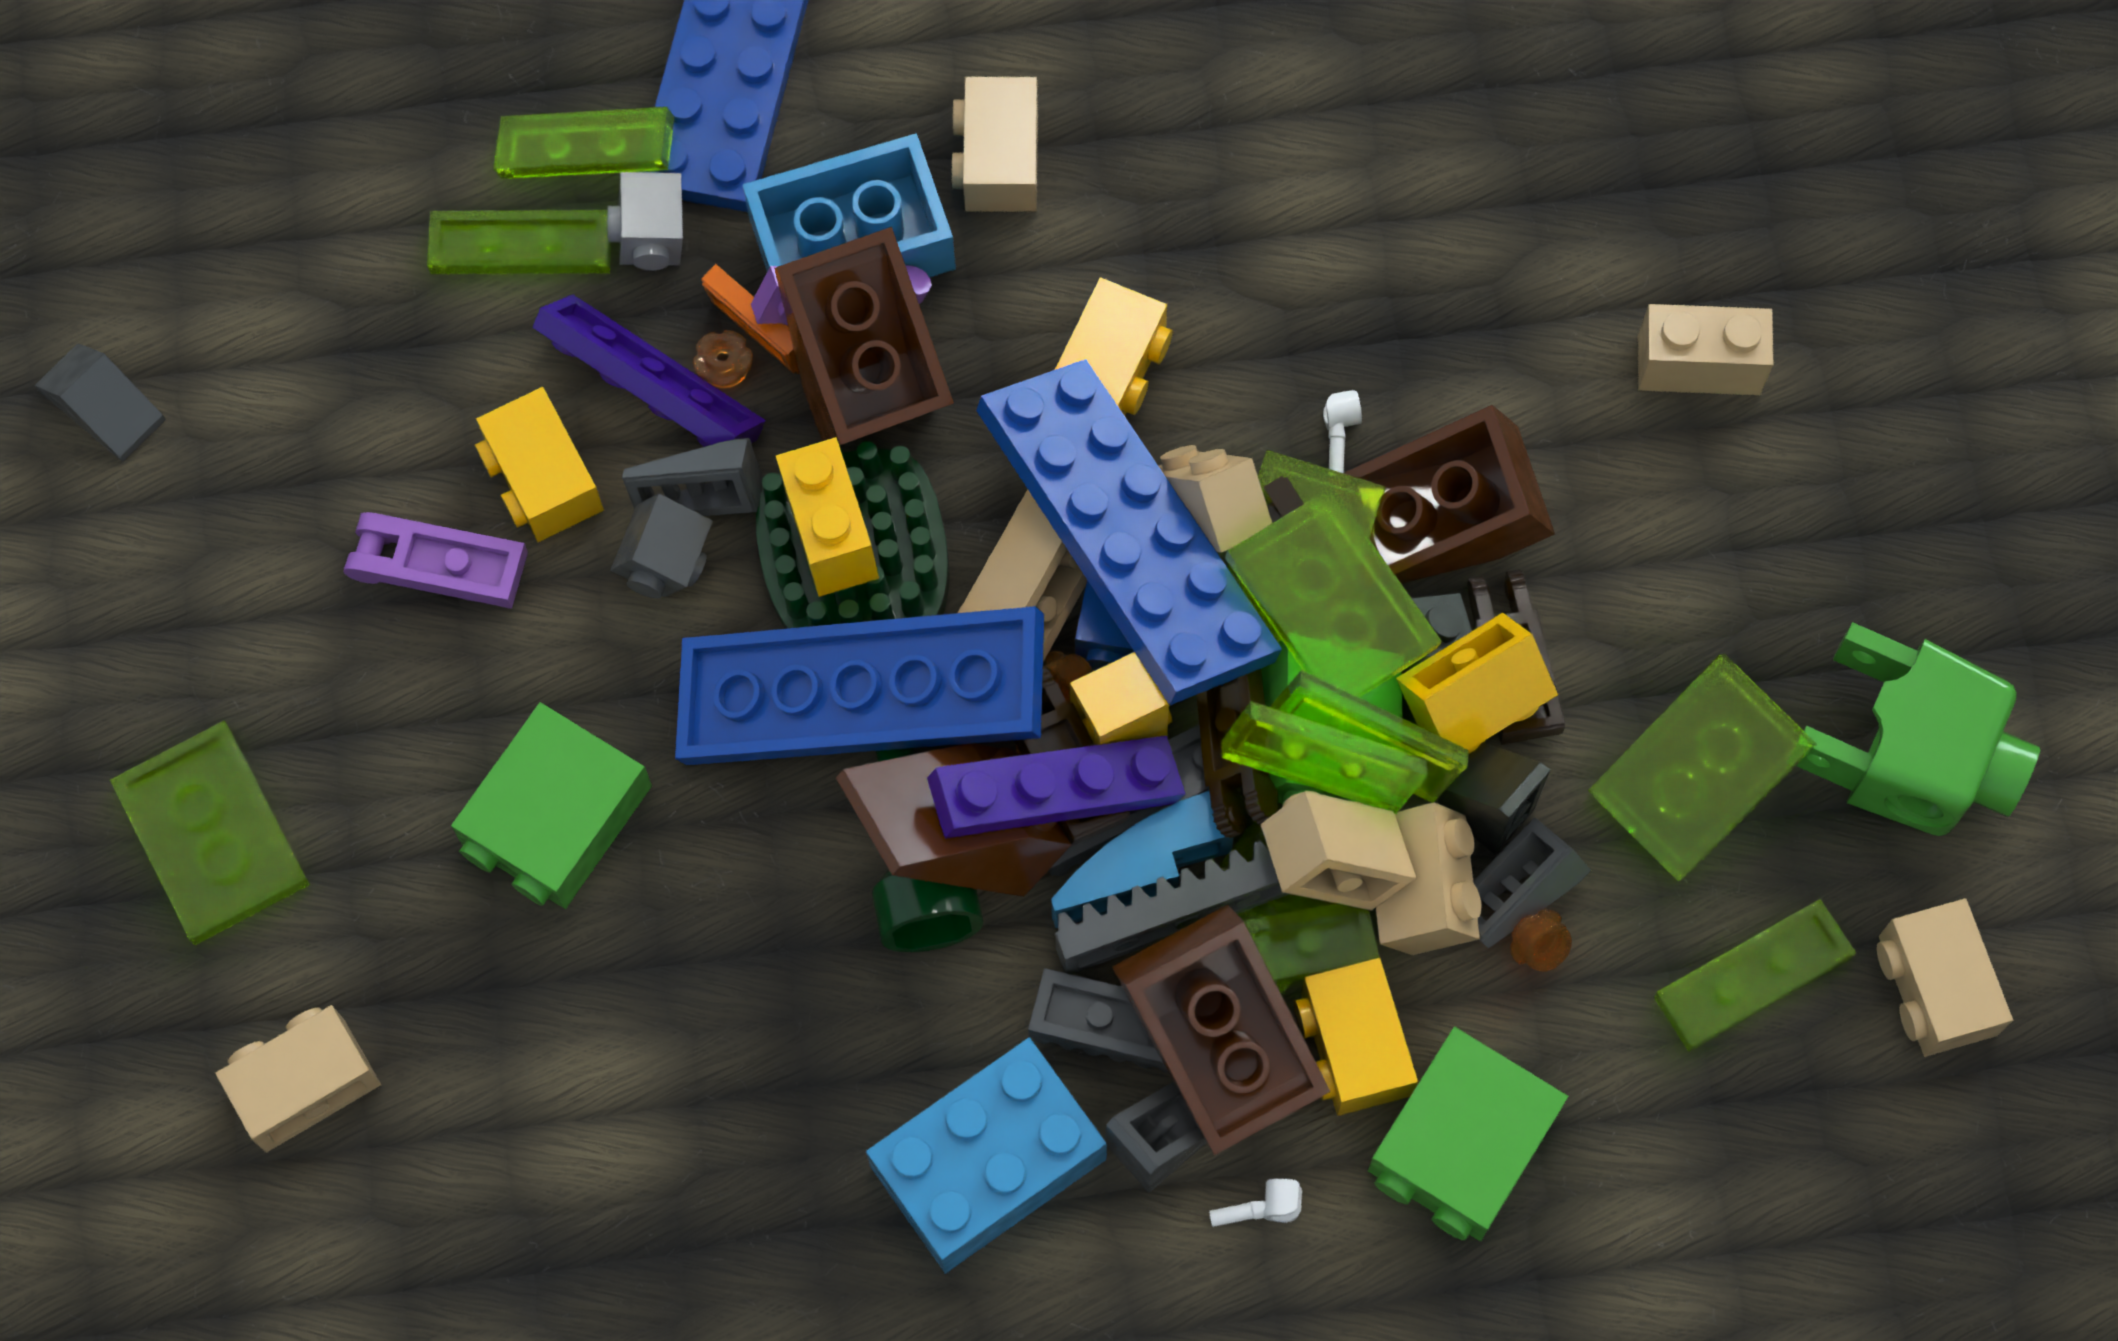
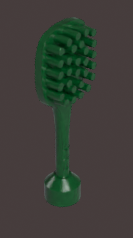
M866 441L861 443L856 451L843 453L841 450L872 545L879 579L820 597L814 584L781 474L768 473L763 477V489L761 491L758 511L756 512L758 551L769 596L785 629L943 615L949 591L950 570L942 516L936 494L922 466L911 457L906 447L896 446L892 450L877 449L874 443ZM914 748L876 751L878 762L915 754ZM888 869L872 890L881 943L885 948L892 951L923 952L948 947L970 938L983 926L977 889L893 876Z

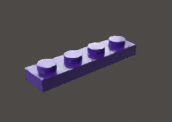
M572 294L540 307L532 328L549 338L552 345L558 351L577 357L599 371L601 378L608 384L626 389L646 402L648 408L655 415L666 420L675 421L696 435L698 442L704 447L734 439L749 438L751 443L758 440L766 420Z
M1167 735L936 767L927 777L944 838L1172 805L1186 794Z

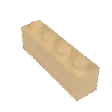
M1029 490L1026 491L1021 502L1018 504L1015 513L993 552L988 557L984 568L958 613L1036 606L1044 613V661L1086 586L1087 579Z

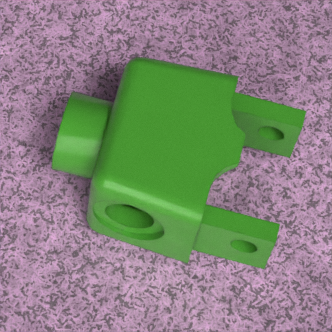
M1852 622L1840 642L1833 660L1884 682L1872 709L1879 728L1867 753L1806 726L1794 746L1788 763L1851 790L1847 804L1935 836H1943L1951 832L1973 803L2009 817L2030 780L2040 754V747L2004 732L2016 702L2017 692L2014 686L1999 676L1927 639H1924L1919 648L1915 650Z

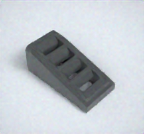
M743 438L716 443L626 468L623 471L622 479L634 510L637 504L655 495L652 486H661L664 492L663 496L703 516L757 512L763 476L750 439ZM678 484H686L687 489L680 490Z
M1535 817L1473 880L1481 898V907L1488 905L1495 912L1487 921L1481 916L1478 917L1479 941L1488 949L1575 887L1591 871L1568 844ZM1530 875L1523 884L1518 882L1525 876ZM1508 889L1512 895L1503 902L1497 896Z

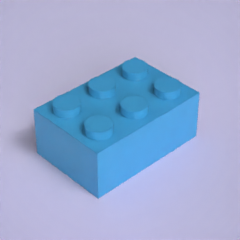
M917 133L742 184L749 219L767 272L770 266H781L889 227L893 229L905 265L916 266L927 273L929 277L956 269L953 235Z
M1029 1037L866 1151L871 1169L946 1274L1104 1162L1107 1157V1143Z

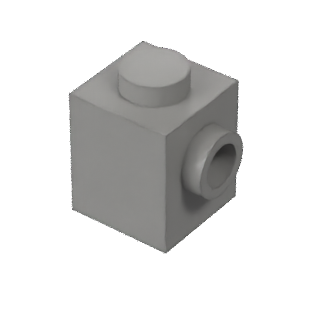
M620 172L618 206H608L607 213L608 242H619L620 265H634L639 269L650 271L660 270L668 265H680L683 242L681 173Z

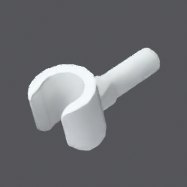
M1355 390L1330 395L1323 410V418L1326 428L1329 430L1328 438L1330 439L1329 478H1334L1344 473L1346 438L1344 427L1362 423L1360 401Z
M1267 1180L1265 1201H1251L1249 1203L1211 1210L1209 1213L1212 1226L1253 1218L1255 1220L1265 1218L1269 1221L1282 1223L1292 1222L1301 1212L1302 1188L1296 1180Z

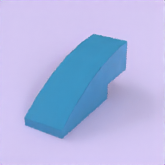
M1210 790L1178 801L1142 819L1108 842L1077 869L1051 899L1052 919L1055 928H1058V917L1063 912L1075 923L1083 921V905L1088 903L1100 915L1107 914L1108 896L1114 894L1125 906L1132 905V887L1139 886L1150 898L1156 896L1157 878L1164 877L1176 889L1179 887L1177 868L1230 854L1233 838H1225L1223 834H1220L1219 829H1216L1217 826L1213 822L1214 817L1212 816L1213 809L1211 808Z

